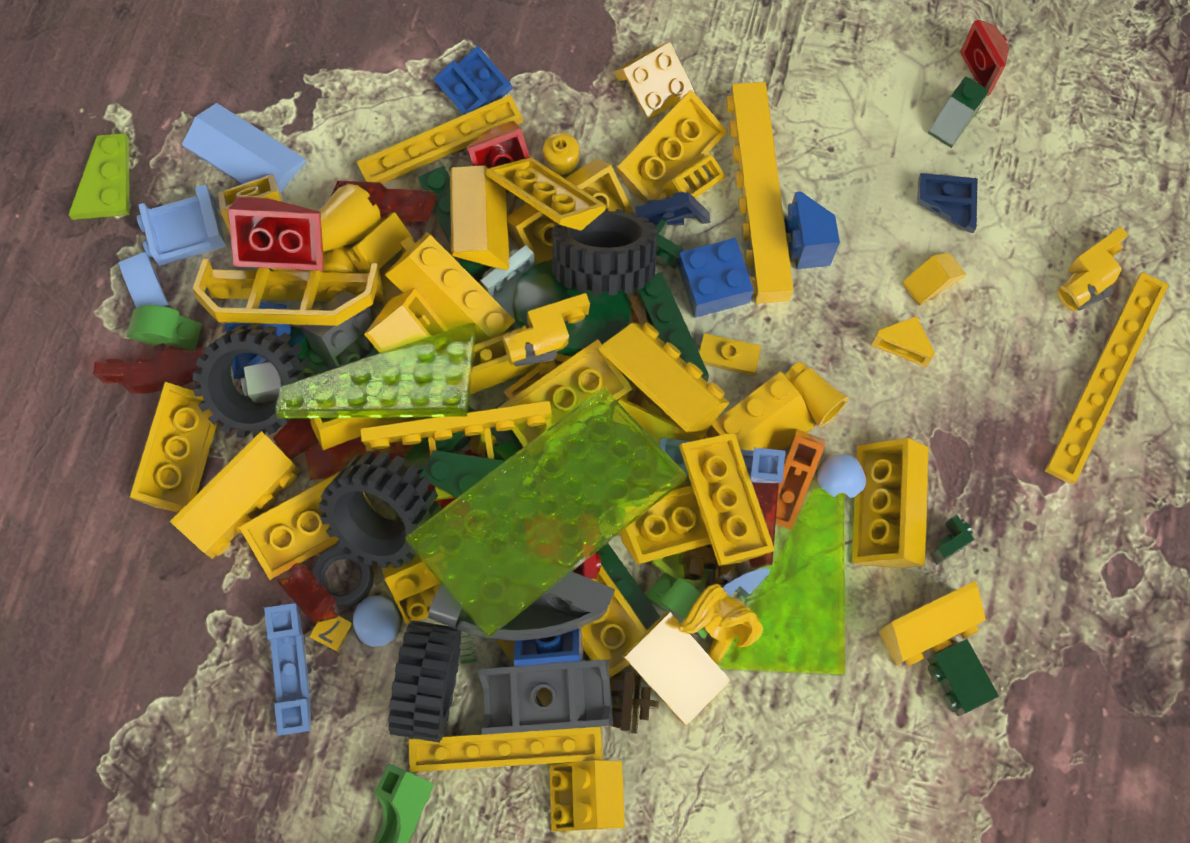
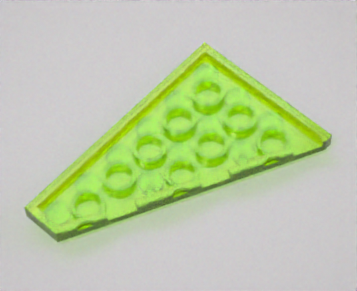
M469 323L280 387L275 408L277 418L467 417L476 341L475 323Z
M813 489L750 608L762 624L763 631L761 636L752 645L741 648L736 645L739 637L734 638L721 662V670L831 676L845 675L844 493H838L836 497H832L823 489Z

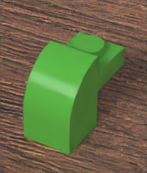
M143 305L133 310L126 337L153 347L164 343L191 353L196 349L202 323L180 316L179 311L157 305Z
M663 573L646 597L652 604L664 611L671 612L681 623L687 617L701 592L682 578L678 577V579H675ZM703 627L694 634L704 639L708 632Z

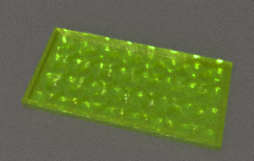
M602 387L406 536L405 539L483 634L490 638L684 482L687 474L605 387Z

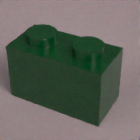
M968 639L927 659L930 664L928 665V671L932 679L936 683L940 682L946 693L943 695L946 705L952 712L955 711L958 716L966 714L999 697Z

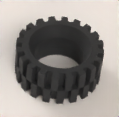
M606 208L602 214L581 231L560 225L557 222L554 224L553 275H556V280L559 283L564 282L565 287L571 289L576 286L577 292L581 293L590 290L592 295H601V292L617 295V291L621 290L625 294L632 292V287L639 290L644 287L645 283L649 284L653 277H655L657 229H655L653 222L649 223L648 218L644 216L638 218V213L634 212L625 214L622 209H616L613 212L608 211V208Z
M253 323L247 328L246 325H241L208 345L204 350L205 354L198 358L196 365L200 368L193 372V381H200V384L193 389L195 397L203 396L204 401L198 405L202 412L207 409L212 412L213 415L208 418L210 422L215 424L220 420L224 423L222 431L229 434L234 428L238 429L236 437L245 438L251 432L253 438L261 431L264 434L267 432L270 435L275 433L280 427H283L304 406L305 402L303 401L309 396L311 388L306 386L312 381V373H304V369L310 364L307 357L299 358L298 353L303 349L298 343L293 347L287 343L291 336L286 332L278 337L275 335L277 328L270 325L264 330H261V324ZM254 353L266 358L273 364L278 372L281 384L280 393L276 401L265 404L255 403L246 399L237 391L231 377V366L236 355Z
M366 451L363 456L359 453L349 460L321 495L323 499L319 503V510L324 511L320 517L322 524L330 525L326 532L330 538L336 536L339 539L336 545L341 550L345 547L351 550L349 556L357 559L358 556L364 557V564L370 566L377 561L379 568H387L390 563L394 568L401 567L404 562L408 564L418 554L439 522L440 516H438V513L441 510L440 503L434 502L438 497L436 490H428L427 488L431 481L426 475L420 478L416 474L419 468L414 464L410 468L403 465L405 459L398 455L394 460L389 459V453L383 451L377 457L374 451ZM363 492L373 494L386 501L396 510L402 521L389 520L379 515L369 506Z
M411 620L410 624H408L403 636V644L400 646L399 659L395 667V679L391 689L392 697L389 704L391 709L388 716V722H390L388 728L391 735L438 743L442 740L456 685V674L458 672V660L461 650L460 630L445 625Z

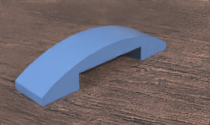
M660 438L657 470L689 476L679 445L691 441ZM754 448L753 451L740 449L752 483L783 482L785 451Z
M297 603L266 607L264 610L267 639L271 643L277 703H274L277 735L311 731L308 669Z

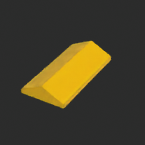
M689 90L616 166V169L628 189L645 203L649 200L665 199L667 194L662 186L703 159L728 131L692 90Z
M532 157L489 168L485 172L486 176L558 224L581 231L606 209L605 204Z
M485 166L452 167L450 170L451 256L507 271L510 265L506 188L485 175L486 169H488Z
M597 339L498 408L550 401L551 420L556 443L629 393L633 388L621 371L598 350L602 344ZM527 422L515 424V428L512 429L531 458H534L549 447L545 424L530 427L527 425Z
M168 382L164 383L129 498L155 508L180 512L197 495L217 427V423L213 424L208 420L213 415L209 409L202 412L198 405L204 401L203 396L195 397L193 390Z
M735 433L680 444L679 448L718 565L740 563L775 551Z
M339 472L239 526L269 580L338 542L339 539L336 536L330 538L326 532L330 525L322 524L320 517L324 511L319 510V503L323 499L321 498L323 491ZM363 492V495H364V497H365V500L367 501V503L369 504V506L373 509V507H372L371 503L369 502V500H368L366 494Z
M692 485L615 506L622 543L637 564L711 544Z
M601 565L600 572L597 573V579L592 580L615 589L607 612L600 619L581 627L582 645L591 661L609 660L611 678L630 666L622 655L647 629Z

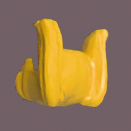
M719 584L710 585L701 593L687 617L678 626L679 631L686 634H692L703 627L711 637L714 638L708 650V655L716 665L721 663L725 652L736 637H739L736 645L740 648L752 645L761 636L763 631L762 624L757 615L742 601L729 596L726 590Z

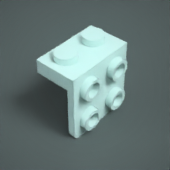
M527 245L520 250L515 249L509 253L510 267L507 271L492 267L485 272L482 280H480L481 286L515 320L512 324L515 330L520 328L514 317L512 307L515 287L520 277L535 265L534 253Z

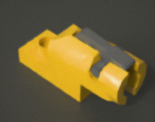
M1121 226L1077 257L1068 268L1073 275L1065 284L1060 286L1061 288L1057 290L1061 302L1070 311H1081L1113 294V284L1122 270L1113 256L1124 248L1121 243L1129 235Z
M584 293L528 311L527 323L529 328L523 326L510 334L504 335L502 339L511 366H524L555 360L557 351L567 346L569 341L568 331L564 322H579L589 313L590 302L587 294Z

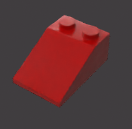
M238 197L229 207L233 266L324 270L320 211L269 198Z

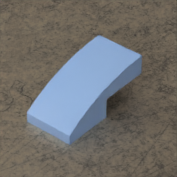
M146 251L118 262L136 308L143 305L163 307L169 305Z
M767 568L746 573L722 588L726 590L729 596H732L737 590L746 599L769 575L770 571Z

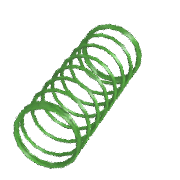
M464 642V643H461V644H474V643ZM466 648V649H461V650H474V649ZM465 659L462 660L461 663H473L476 662L477 659Z

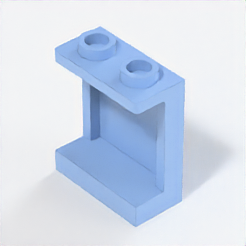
M206 184L195 187L197 196L152 209H148L145 203L139 204L141 215H137V221L141 231L145 232L147 240L143 241L144 249L147 256L153 257L159 266L227 247L214 197Z

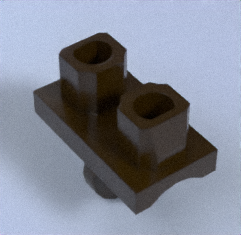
M712 544L684 551L679 556V564L683 565L685 579L701 580L704 568L714 570L713 582L720 585H726L732 581L734 572L740 564L734 563L719 566Z
M625 672V676L610 678L611 696L623 697L622 708H612V727L628 734H637L638 718L639 720L648 721L649 709H659V701L650 700L651 688L642 687L641 689L640 676L636 675L635 672Z

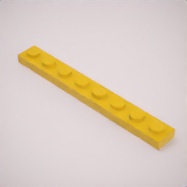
M1144 272L1138 275L1049 460L1045 472L1070 485L1076 483L1169 284Z

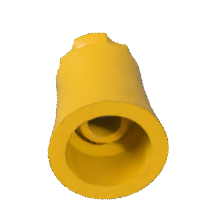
M797 362L785 374L786 378L801 394L810 415L819 427H823L830 422L849 400L847 395L833 387L812 367L808 368L803 362Z

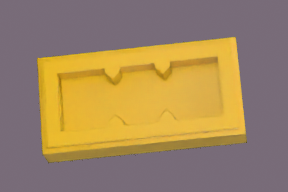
M704 333L699 354L706 366L755 376L761 345Z

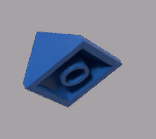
M581 628L552 637L515 641L514 665L518 667L584 661Z

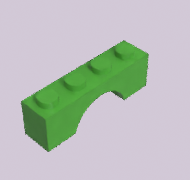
M388 763L374 793L382 806L383 821L380 832L373 843H408L415 831L423 808L429 800L434 783Z

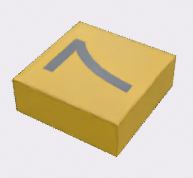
M325 609L309 637L339 652L353 627V623Z

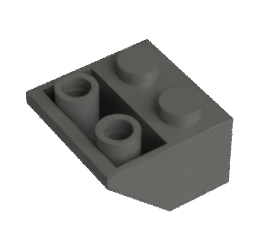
M343 290L320 310L333 311L355 298L356 295ZM369 307L338 326H300L311 348L344 381L361 367L374 348V345L364 335L375 320Z

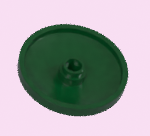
M553 260L538 263L528 269L516 284L512 302L514 317L520 328L523 326L529 328L527 323L528 311L584 293L577 292L576 286L569 289L564 286V282L559 283L556 280V275H553ZM587 290L585 293L590 302L589 313L579 322H564L568 331L569 341L568 345L557 351V353L574 356L597 339L603 345L626 328L631 316V305L627 293L625 294L621 290L617 291V295H609L608 292H601V295H592V291Z

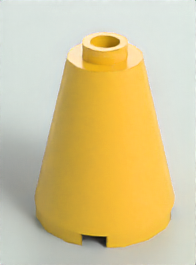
M347 184L338 188L318 210L321 212L323 252L360 242L381 224L380 211L377 205L372 206L367 199L370 197L369 193L358 185Z

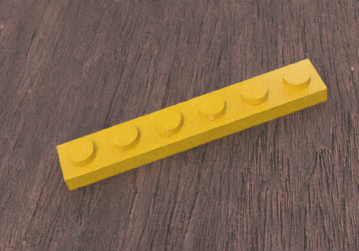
M508 95L356 162L370 190L466 148L489 129L511 121L519 125L523 123V117L512 96Z
M602 727L443 737L440 743L409 739L410 772L604 760Z

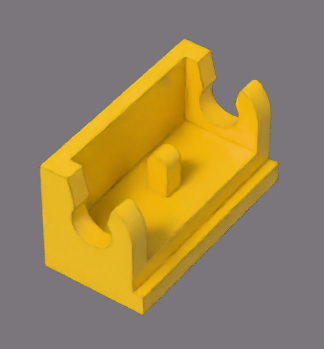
M393 212L387 218H384L381 224L363 240L353 246V249L351 248L347 251V255L357 268L358 273L369 274L372 263H378L380 269L402 249L401 241L409 236L411 239L413 237L397 214Z

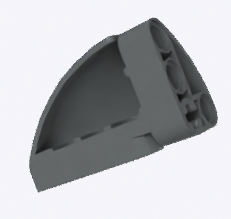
M465 536L431 604L428 618L479 637L513 641L541 639L573 631L600 619L607 612L615 589L509 546H499L494 557V547L470 536Z

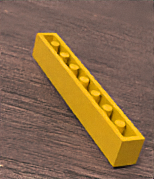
M766 82L732 84L731 94L726 95V111L732 114V120H729L730 138H735V146H732L733 163H738L739 170L735 172L736 188H741L742 197L738 198L739 214H744L745 223L741 225L742 240H747L748 250H745L746 267H751L752 276H749L754 289L755 304L790 301L793 293V283Z
M511 331L310 405L308 410L311 425L322 449L326 450L360 437V429L400 422L450 403L456 397L463 398L529 373L540 363L511 366L502 340L504 335L514 332Z

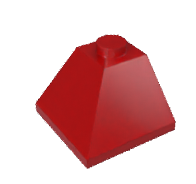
M976 20L971 26L960 54L977 83L989 90L987 95L989 96L1006 66L1009 52L1008 41L1000 33L996 25Z
M514 121L485 131L466 147L472 166H485L488 169L530 158L522 130Z

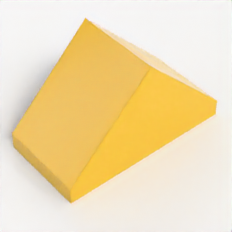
M948 252L932 255L907 277L902 284L920 306L963 279L967 274Z
M917 316L879 330L871 344L873 347L923 367L928 366L935 354Z

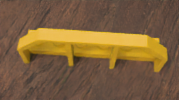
M203 259L193 286V292L197 301L218 322L338 326L373 303H383L385 295L378 263H372L369 274L326 273L311 270L310 272L270 271L269 268H258V271L214 270L209 259ZM206 287L211 298L248 299L246 308H220L205 294ZM343 290L356 295L355 298L333 311L312 310L314 301H331ZM261 300L302 301L300 310L258 309Z
M550 401L360 429L361 439L366 446V451L385 449L390 447L389 443L402 441L403 445L417 444L421 442V438L428 437L430 456L434 450L437 451L435 440L450 439L453 437L452 433L465 432L466 436L484 433L488 458L494 459L490 428L496 427V431H507L514 429L515 424L527 422V425L530 427L545 424L549 448L527 476L522 487H529L556 452ZM435 488L438 494L436 500L455 498Z

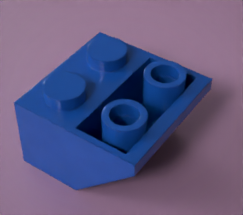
M795 192L792 203L788 204V216L784 217L786 233H790L792 241L789 242L790 259H795L796 270L831 266L840 243L836 217L803 192Z

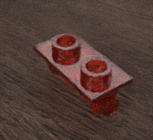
M296 563L290 568V577L278 579L277 582L313 623L338 617L334 612L337 607L335 604L336 599L331 596L321 583L316 584L313 588L317 579L308 570L306 565Z

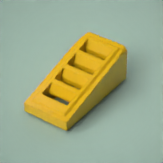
M710 153L662 187L668 197H672L677 192H689L696 198L726 176ZM703 165L706 167V169L712 176V180L709 179L706 172L702 168ZM694 171L696 172V174H697L698 177L700 178L701 182L703 183V186L701 185V183L699 182L698 178H697L696 175L694 174ZM684 178L687 179V181L689 182V184H690L691 187L693 188L694 192H692L691 188L689 187V185L687 184V182L685 181Z

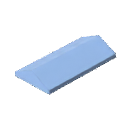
M215 103L195 117L182 143L184 148L240 184L274 174L280 192L285 189L306 163L305 158L218 103Z

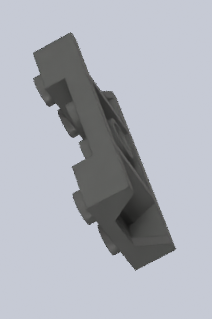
M609 660L478 669L484 692L485 716L481 727L482 735L613 725ZM541 688H548L553 695L552 702L546 707L540 706L536 700L537 692Z

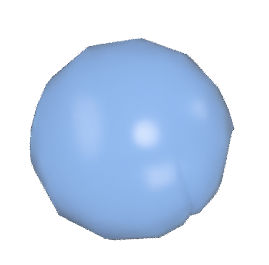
M845 454L834 455L824 459L816 474L819 487L832 497H836L838 493H845L850 498L855 497L864 490L867 482L860 462L853 456Z
M383 595L364 598L362 602H359L353 616L354 630L361 642L371 647L385 646L394 640L398 635L401 620L400 611L393 600Z

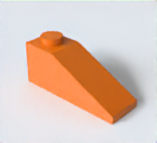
M798 429L796 430L784 462L783 482L776 483L764 515V520L790 530L793 529L825 448V439Z

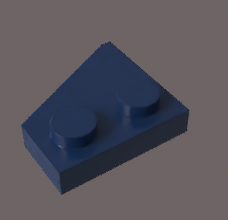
M920 173L918 178L917 204L963 230L974 233L977 228L978 178Z
M677 192L672 197L662 200H649L644 205L635 207L638 218L644 216L649 219V223L653 222L656 227L661 219L667 221V225L671 226L684 225V219L700 218L701 224L711 223L710 212L689 192Z

